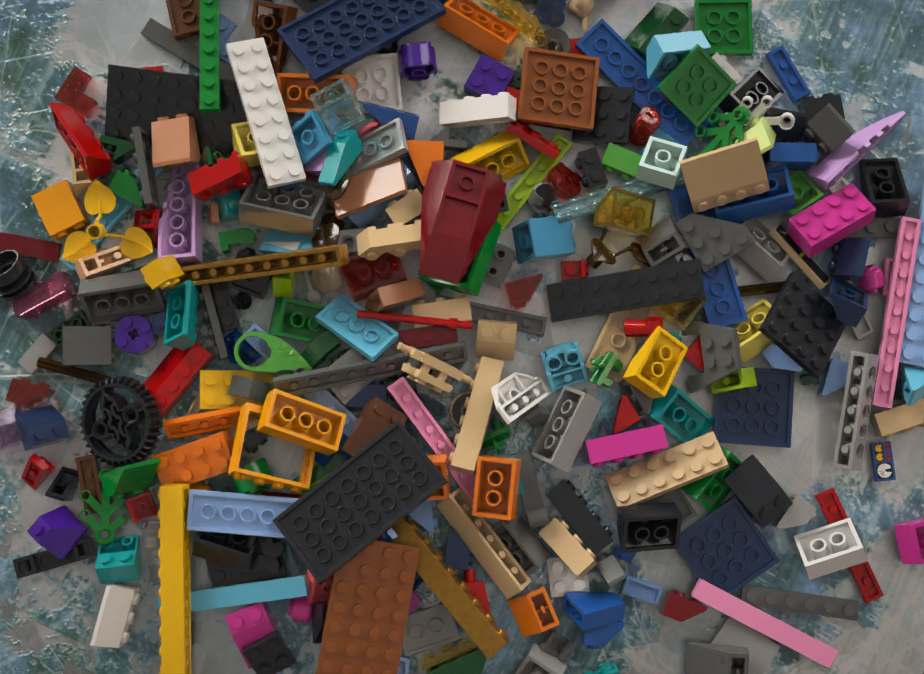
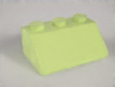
M764 116L760 119L758 117L752 119L748 126L743 128L742 137L744 141L757 137L761 154L773 148L776 133ZM735 130L731 133L730 140L735 136ZM722 142L717 146L716 149L721 148Z

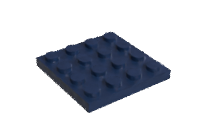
M754 368L757 386L715 393L713 432L718 443L791 448L795 371Z
M732 496L680 533L677 551L697 580L701 578L731 595L780 561L736 496Z

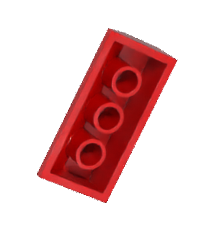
M55 102L49 103L56 129L90 181L111 172L110 163H112V160L107 152H103L100 140H95L91 127L85 125L86 122L82 113H77L72 106Z
M195 341L194 345L186 350L173 348L145 381L146 389L152 390L150 395L156 396L154 402H159L157 409L162 410L159 414L168 416L199 378L200 370H205L215 358L199 342Z

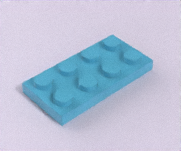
M341 293L315 316V319L373 362L399 338V333L381 320L357 318V310H366Z

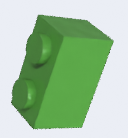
M609 142L601 163L605 173H615L620 176V179L630 182V180L634 181L637 176L642 155Z

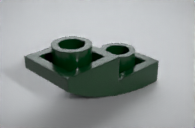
M79 310L67 321L59 323L48 334L56 346L61 348L62 326H92V324L89 323L86 313L83 310Z
M327 330L317 337L300 355L313 370L326 360L328 354L340 347L341 343L331 331Z

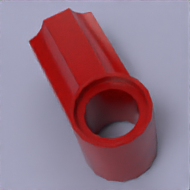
M652 316L646 319H626L624 334L626 337H646L648 339L658 326L663 328V318Z

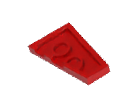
M517 118L515 122H510L506 128L507 131L554 160L561 151L556 143L546 140L540 133L517 121Z

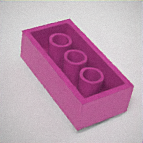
M850 183L790 217L787 222L786 232L807 257L811 258L872 223L876 208L853 183Z
M663 424L583 442L587 464H592L593 467L606 465L608 460H611L612 463L625 461L626 456H630V459L644 457V452H649V455L664 452L663 448L668 447Z

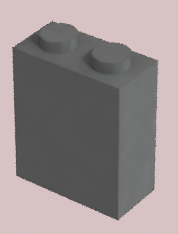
M62 326V367L112 365L111 362L115 361V350H111V342L115 341V333L111 331V326Z

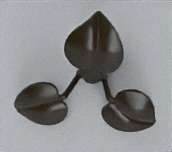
M350 169L345 172L335 186L323 185V191L328 194L326 198L333 213H328L321 218V222L324 225L312 237L314 248L338 244L340 231L344 228V221L336 217L331 198L338 200L347 190L352 176V170Z
M593 206L586 207L588 208L591 220L597 226L603 228L600 239L593 238L591 240L592 253L586 258L587 263L592 268L597 269L602 263L613 265L616 263L615 257L627 251L632 252L636 260L651 267L642 252L641 245L636 242H632L630 244L631 247L613 254L602 242L608 230L613 229L612 221L602 210Z

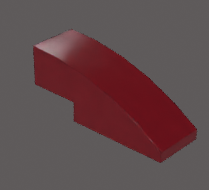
M0 232V252L15 250L24 258L59 263L61 243Z

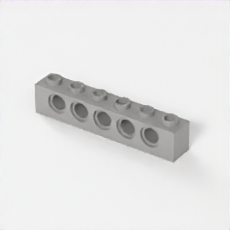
M854 351L850 353L833 467L861 471L879 355Z

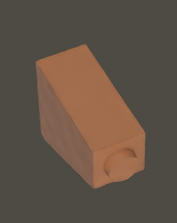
M417 277L377 288L365 300L369 311L386 312L421 299L425 295L423 283Z

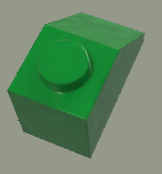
M117 170L108 188L115 195L147 210L148 206L140 199L142 187L138 180L135 179L136 175L127 170L124 173Z

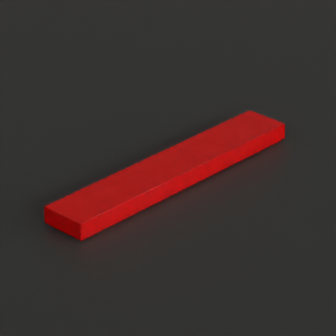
M829 488L814 495L828 525L848 518L834 488ZM868 560L867 562L848 567L864 603L867 604L884 596Z

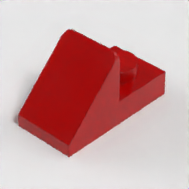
M33 454L29 457L21 479L32 489L36 490L53 472L55 467L43 456L39 457Z

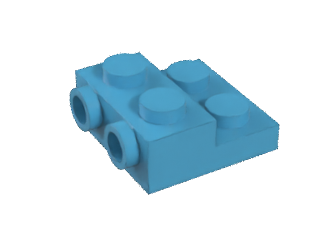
M309 110L300 121L292 125V133L303 164H309L333 144L327 132L329 125L322 111Z

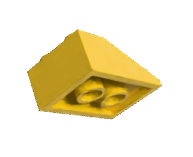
M658 326L631 360L623 379L651 399L665 397L688 347Z

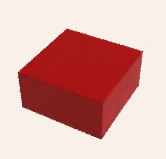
M149 492L125 500L133 524L157 515Z

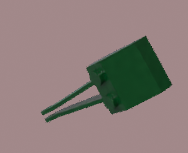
M475 645L428 667L427 674H481L486 662V656Z

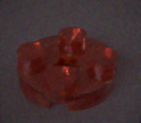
M559 162L547 172L548 183L552 182L554 186L552 190L558 197L563 200L574 199L580 194V175L566 167L564 163Z

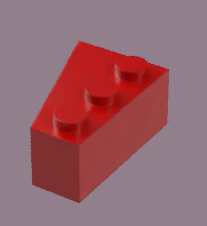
M237 150L231 152L232 156L225 160L222 157L217 159V164L211 167L206 164L187 174L192 195L197 200L207 201L213 196L226 195L231 190L245 189L248 185L253 184L248 162Z

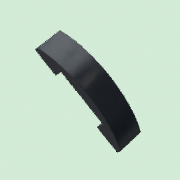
M92 537L79 540L63 560L45 550L12 561L17 579L94 557L96 552Z

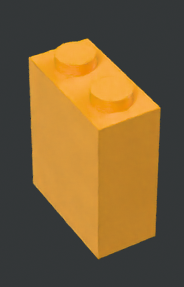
M66 179L31 196L50 237L54 239H64L69 236V233L81 231L86 227L85 225L90 223L79 198L75 196L72 184Z

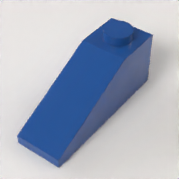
M364 101L363 108L383 125L399 117L403 122L406 140L415 138L419 115Z

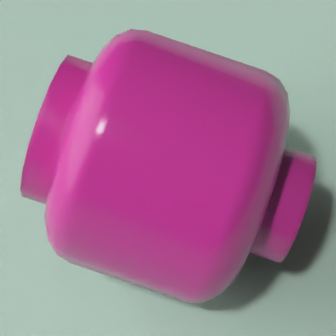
M875 264L866 265L863 277L857 279L859 288L868 291V294L879 292V288L885 284L882 269L876 267Z
M307 596L296 597L290 600L288 615L291 616L293 621L305 623L311 621L312 603H308Z

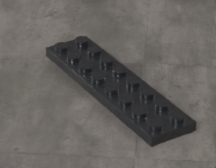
M699 258L546 285L552 323L706 297Z

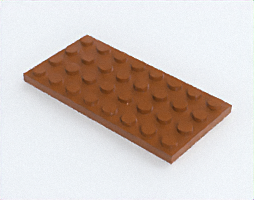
M376 540L333 575L315 674H397L420 547Z

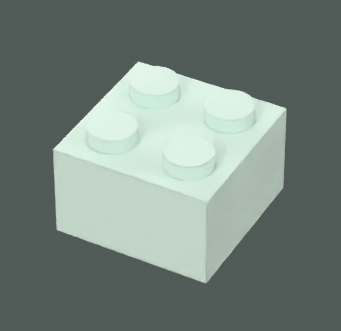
M650 136L639 163L636 179L674 190L681 171L679 161L685 159L687 146Z

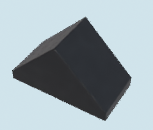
M62 466L46 491L45 496L61 501H73L79 482L78 471Z

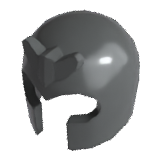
M549 182L536 184L528 199L529 208L533 212L532 218L548 217L556 211L561 200V194L555 185Z

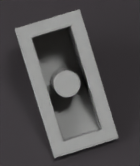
M793 494L790 498L793 505L776 518L772 527L783 529L806 525L808 522L811 523L816 516L815 511L817 508L801 496Z

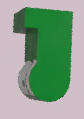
M250 228L218 232L221 251L224 254L232 253L231 247L241 245L250 247L257 241L256 234Z

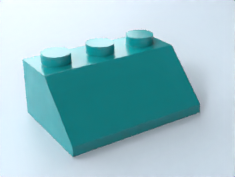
M188 279L168 291L163 345L186 350L193 346L196 341V313L199 300L198 290L192 280Z

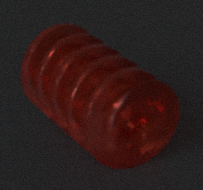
M648 105L643 106L632 122L629 141L633 145H646L650 136L655 133V130L661 124L662 117L656 108Z

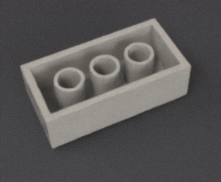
M564 386L530 455L568 473L603 402L585 392Z

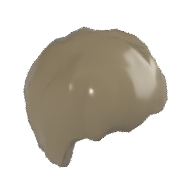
M342 267L313 269L310 276L312 285L323 295L334 292L342 286Z

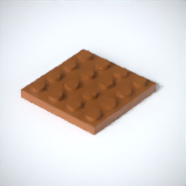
M525 47L517 121L592 132L600 58Z

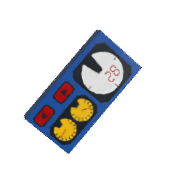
M891 441L869 443L875 482L896 480Z

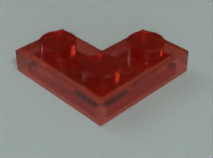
M74 66L54 98L65 105L74 107L78 113H82L86 118H89L98 104L96 100L83 93L92 77Z

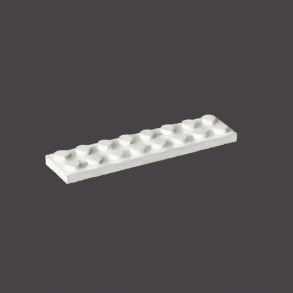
M264 38L227 43V54L268 189L305 181L306 175Z

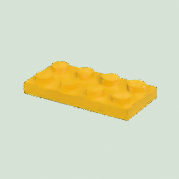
M200 370V409L242 407L247 402L264 406V402L228 395L232 376L254 378L270 383V392L274 389L273 378L278 377V375L249 370Z

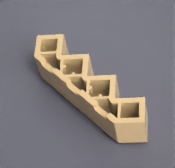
M421 219L415 220V224L404 225L403 222L387 224L388 228L376 229V226L367 227L356 236L358 256L374 261L385 252L401 257L412 248L420 250Z

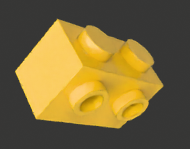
M174 255L154 259L140 269L145 277V282L152 290L157 288L163 290L168 286L172 287L180 282L179 278L185 275Z

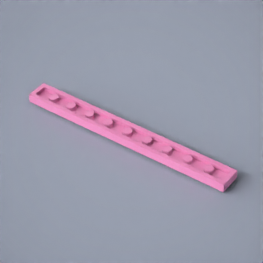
M900 217L871 406L892 409L921 219Z

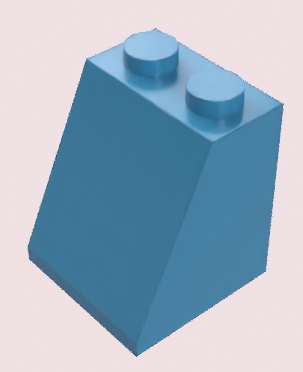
M569 215L531 218L512 227L518 265L567 257L576 253V243L573 239L572 223Z

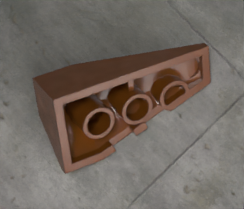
M254 0L252 12V26L255 28L256 35L254 39L264 38L277 80V73H282L289 49L278 35L277 29L295 20L298 8Z

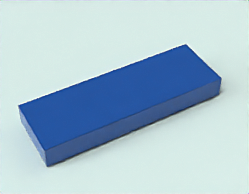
M783 45L765 55L792 103L811 93Z

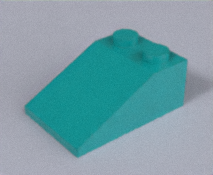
M670 385L665 397L653 400L651 413L647 415L657 425L663 424L664 430L682 444L705 435L713 425V418L684 392L673 385Z

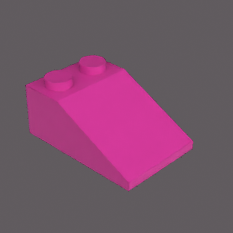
M924 518L894 525L902 564H923Z
M267 602L254 603L225 616L230 632L249 669L252 666L243 654L242 647L277 630Z

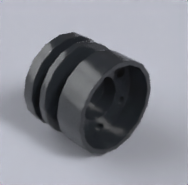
M17 251L0 252V296L5 301L18 300L32 290L36 284L37 276L30 266L25 264V260Z

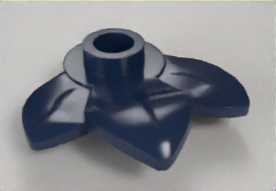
M538 0L539 9L530 13L531 18L540 25L549 24L551 27H559L565 20L563 11L566 7V0ZM554 14L559 16L558 21L552 20Z

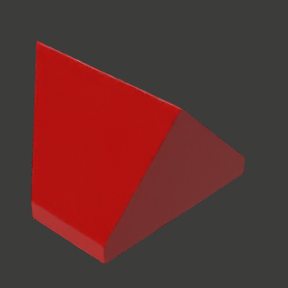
M159 209L135 211L133 227L143 229L151 238L153 246L158 250V223L163 213Z

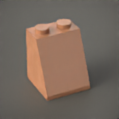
M178 114L174 119L159 117L156 122H151L153 168L169 169L200 163L201 156L194 117L187 116V114Z

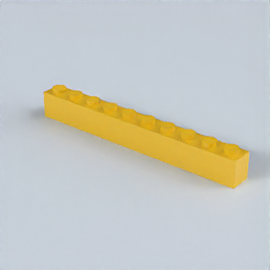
M167 483L160 486L157 494L160 501V509L158 510V519L160 520V529L158 531V539L160 540L158 551L160 568L158 577L161 579V587L158 593L159 598H161V606L159 608V617L161 618L159 636L161 637L159 649L161 666L159 674H192L190 530H186L190 484Z

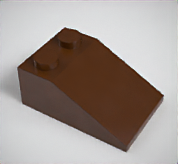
M375 396L366 402L341 451L352 457L397 420L404 426L408 417Z

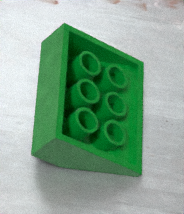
M496 220L458 285L422 274L419 279L459 293L478 296L502 225Z

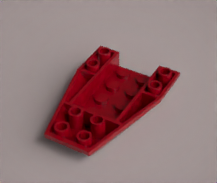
M454 159L432 162L421 203L420 274L455 285L459 284L498 218L507 184L491 170Z

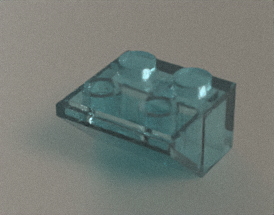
M345 78L310 95L316 112L331 136L366 118L352 86Z

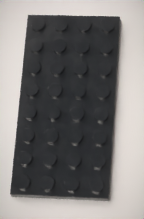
M108 64L106 136L131 142L130 134L133 133L132 127L140 126L148 133L150 147H152L151 122H156L159 117L174 119L178 114H187V116L194 117L200 154L208 146L225 155L232 156L231 152L234 151L231 124L248 121L236 81L220 79V112L201 113L200 76Z
M397 420L272 521L318 584L321 585L448 483V481L403 424Z

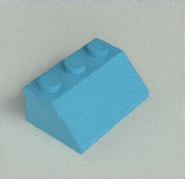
M702 31L654 35L646 48L648 79L666 77L696 44H699L708 53L711 46Z

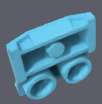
M565 342L549 347L540 353L552 393L564 386L589 381L577 342Z

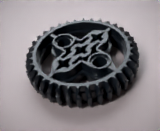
M126 376L108 377L93 385L94 388H91L89 394L85 395L86 400L81 402L84 407L79 409L82 412V415L78 417L82 419V423L79 426L83 429L80 433L84 434L82 440L87 441L85 447L91 448L90 453L95 454V458L100 459V462L106 463L109 466L113 465V467L135 464L147 459V456L153 453L152 450L157 448L155 443L160 441L157 436L163 434L159 431V428L163 427L160 424V420L163 418L159 417V413L162 410L157 409L159 402H154L156 396L150 395L152 390L146 389V385L141 384V381ZM114 388L127 389L137 397L140 403L133 402L128 404L125 397L116 393ZM100 402V409L104 417L96 422V411ZM146 421V432L141 443V434L137 426ZM113 439L117 448L126 451L127 455H118L105 446L102 440L108 441Z

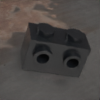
M596 147L578 152L575 165L577 170L581 171L583 187L587 189L588 193L605 188L608 180Z

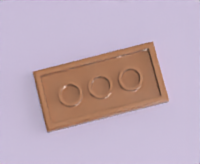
M396 158L352 176L343 196L338 200H333L336 217L342 219L407 193L408 189L402 160Z

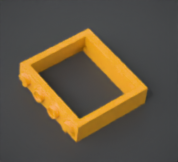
M245 403L240 410L228 475L234 476V479L240 481L252 480L256 485L269 484L272 485V488L278 490L283 488L290 489V492L295 494H301L308 490L316 451L305 447L299 482L239 468L248 417L260 419L263 406Z

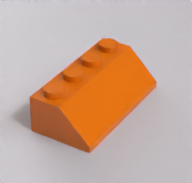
M471 0L447 1L443 5L446 9V14L439 17L435 23L442 30L452 33L459 40L467 42L475 50L482 51L498 62L506 56L521 32L520 29Z

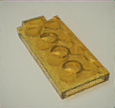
M485 0L532 40V48L546 49L548 37L541 30L542 24L533 13L529 14L525 11L524 6L519 1ZM542 40L544 44L540 45L535 41Z

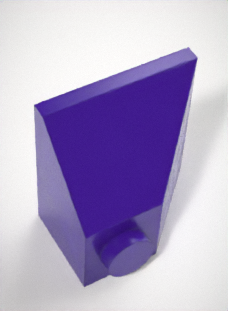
M63 505L39 516L27 532L39 545L63 560L87 532L88 528L67 506Z

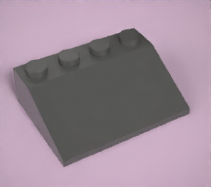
M258 169L252 178L253 184L248 185L238 203L239 222L314 237L327 202L326 196L328 194L323 191V185H319L316 181L305 180L299 182V185L294 187H274L268 189L263 171Z

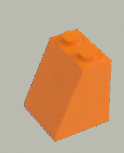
M407 140L409 149L407 155L423 191L432 162L444 160V141Z

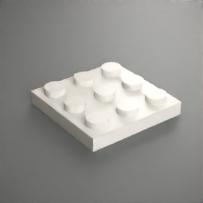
M397 53L369 55L342 70V75H351L357 78L355 115L370 114L363 108L364 101L403 110Z

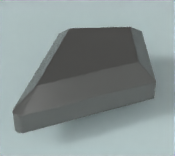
M537 404L522 416L533 428H536L547 422L552 410Z

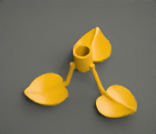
M95 180L86 191L84 206L90 215H99L94 220V224L87 227L86 233L75 231L66 238L62 259L76 263L80 258L95 254L97 247L92 241L101 239L104 236L122 238L120 248L122 253L128 258L139 259L152 254V240L139 227L127 228L125 236L106 232V227L99 223L103 216L102 213L108 214L114 210L116 197L100 181Z

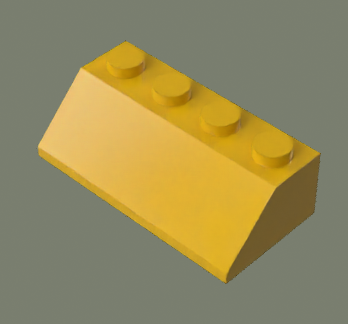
M507 130L448 159L458 160L491 170L496 175L502 174L503 181L530 167L521 139Z

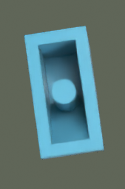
M903 366L901 390L908 406L924 397V368Z

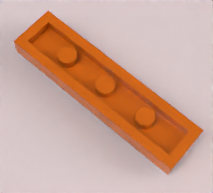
M241 406L163 420V427L168 439L237 427Z

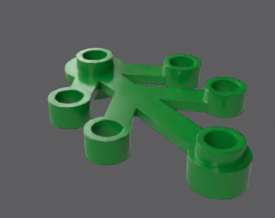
M738 106L732 113L719 114L711 112L708 116L709 122L715 125L722 121H729V123L724 127L716 128L699 126L695 131L697 137L705 139L708 136L716 137L703 151L695 153L694 156L715 150L721 142V148L730 144H735L737 139H739V142L744 141L742 138L743 125L750 119L749 110L744 106ZM735 128V136L730 140L731 131Z
M104 468L99 472L98 477L100 482V475L112 471V469ZM102 486V504L100 505L92 497L89 490L80 492V499L87 502L101 516V525L91 517V512L87 509L80 511V520L85 521L95 531V540L99 544L106 545L111 543L115 537L114 531L131 517L129 514L127 519L122 518V512H128V509H123L119 513V517L109 525V516L128 499L119 498L110 505V497L105 498ZM83 492L89 493L88 499L82 498ZM82 512H88L89 517L83 519L81 517ZM107 531L108 537L103 539L101 532Z

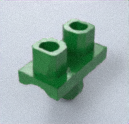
M607 351L604 356L599 355L596 360L590 358L589 362L593 364L590 372L593 375L589 381L593 384L610 388L613 379L608 376L610 370L618 373L623 367V363L618 359L619 356Z
M500 419L491 423L493 431L485 434L482 449L486 447L488 452L495 449L497 454L501 453L499 447L506 445L504 440L511 437L507 426H504Z

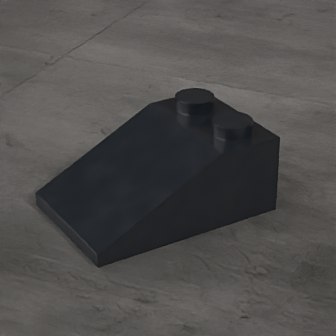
M757 66L722 100L718 107L724 113H732L741 104L743 97L750 96L753 98V105L748 109L749 113H751L761 103L763 96H771L774 103L784 91ZM768 99L763 100L765 104H770ZM749 100L744 101L745 105L751 104ZM766 108L758 117H760L768 108Z
M861 159L859 161L861 192L876 208L874 217L905 216L911 200L898 159Z
M753 454L722 478L752 521L762 528L766 527L793 505L781 486Z

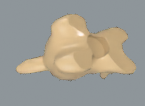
M570 0L568 2L569 11L583 18L582 28L584 33H587L589 15L595 0Z

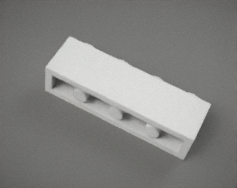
M499 92L498 95L493 96L482 94L481 97L477 98L466 96L461 100L449 98L445 102H440L439 124L445 128L450 125V129L515 122L517 99L508 92Z

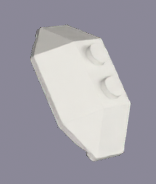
M514 372L491 388L495 409L507 425L552 393L542 377H533Z

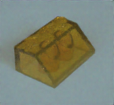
M612 187L596 206L593 226L631 237H650L656 200L621 188Z

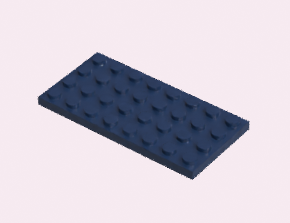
M331 0L278 28L277 32L313 82L317 84L445 15L446 9L439 0Z

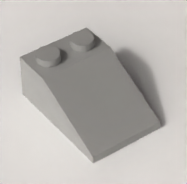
M534 643L514 674H564L567 665Z

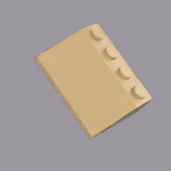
M757 137L679 161L694 213L722 206L736 200H742L752 195L762 194L770 190Z

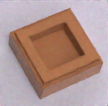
M211 203L206 208L208 225L216 226L220 222L218 203Z

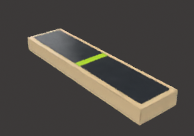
M781 223L776 225L769 232L771 237L817 288L821 290L831 280L830 277L812 258L807 257L789 236Z

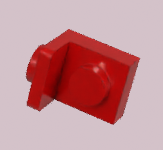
M585 259L580 261H561V281L582 279L589 275V265L585 264Z

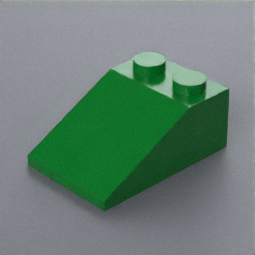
M276 297L268 334L280 338L312 343L317 337L328 330L315 319V316L325 306L287 297Z
M160 458L122 466L101 474L100 478L105 498L113 497V500L125 497V493L131 492V496L143 493L142 489L148 488L161 463Z

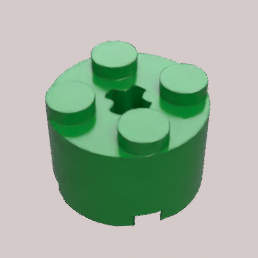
M265 458L255 460L242 468L274 476ZM230 475L238 493L253 494L257 491L261 492L270 486L269 484L256 485L252 480L248 479L245 481L236 480L234 476Z

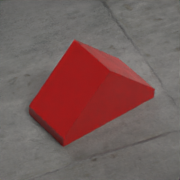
M626 395L620 396L611 433H619L640 420L639 415Z

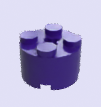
M422 41L417 44L404 43L401 45V49L397 53L401 78L404 79L405 76L408 77V81H422L429 79V75L432 73L434 75L437 74L435 49L429 41Z
M138 315L123 317L116 326L115 343L127 353L139 356L145 355L153 350L158 343L159 336L154 335L151 321ZM139 333V337H134V335Z

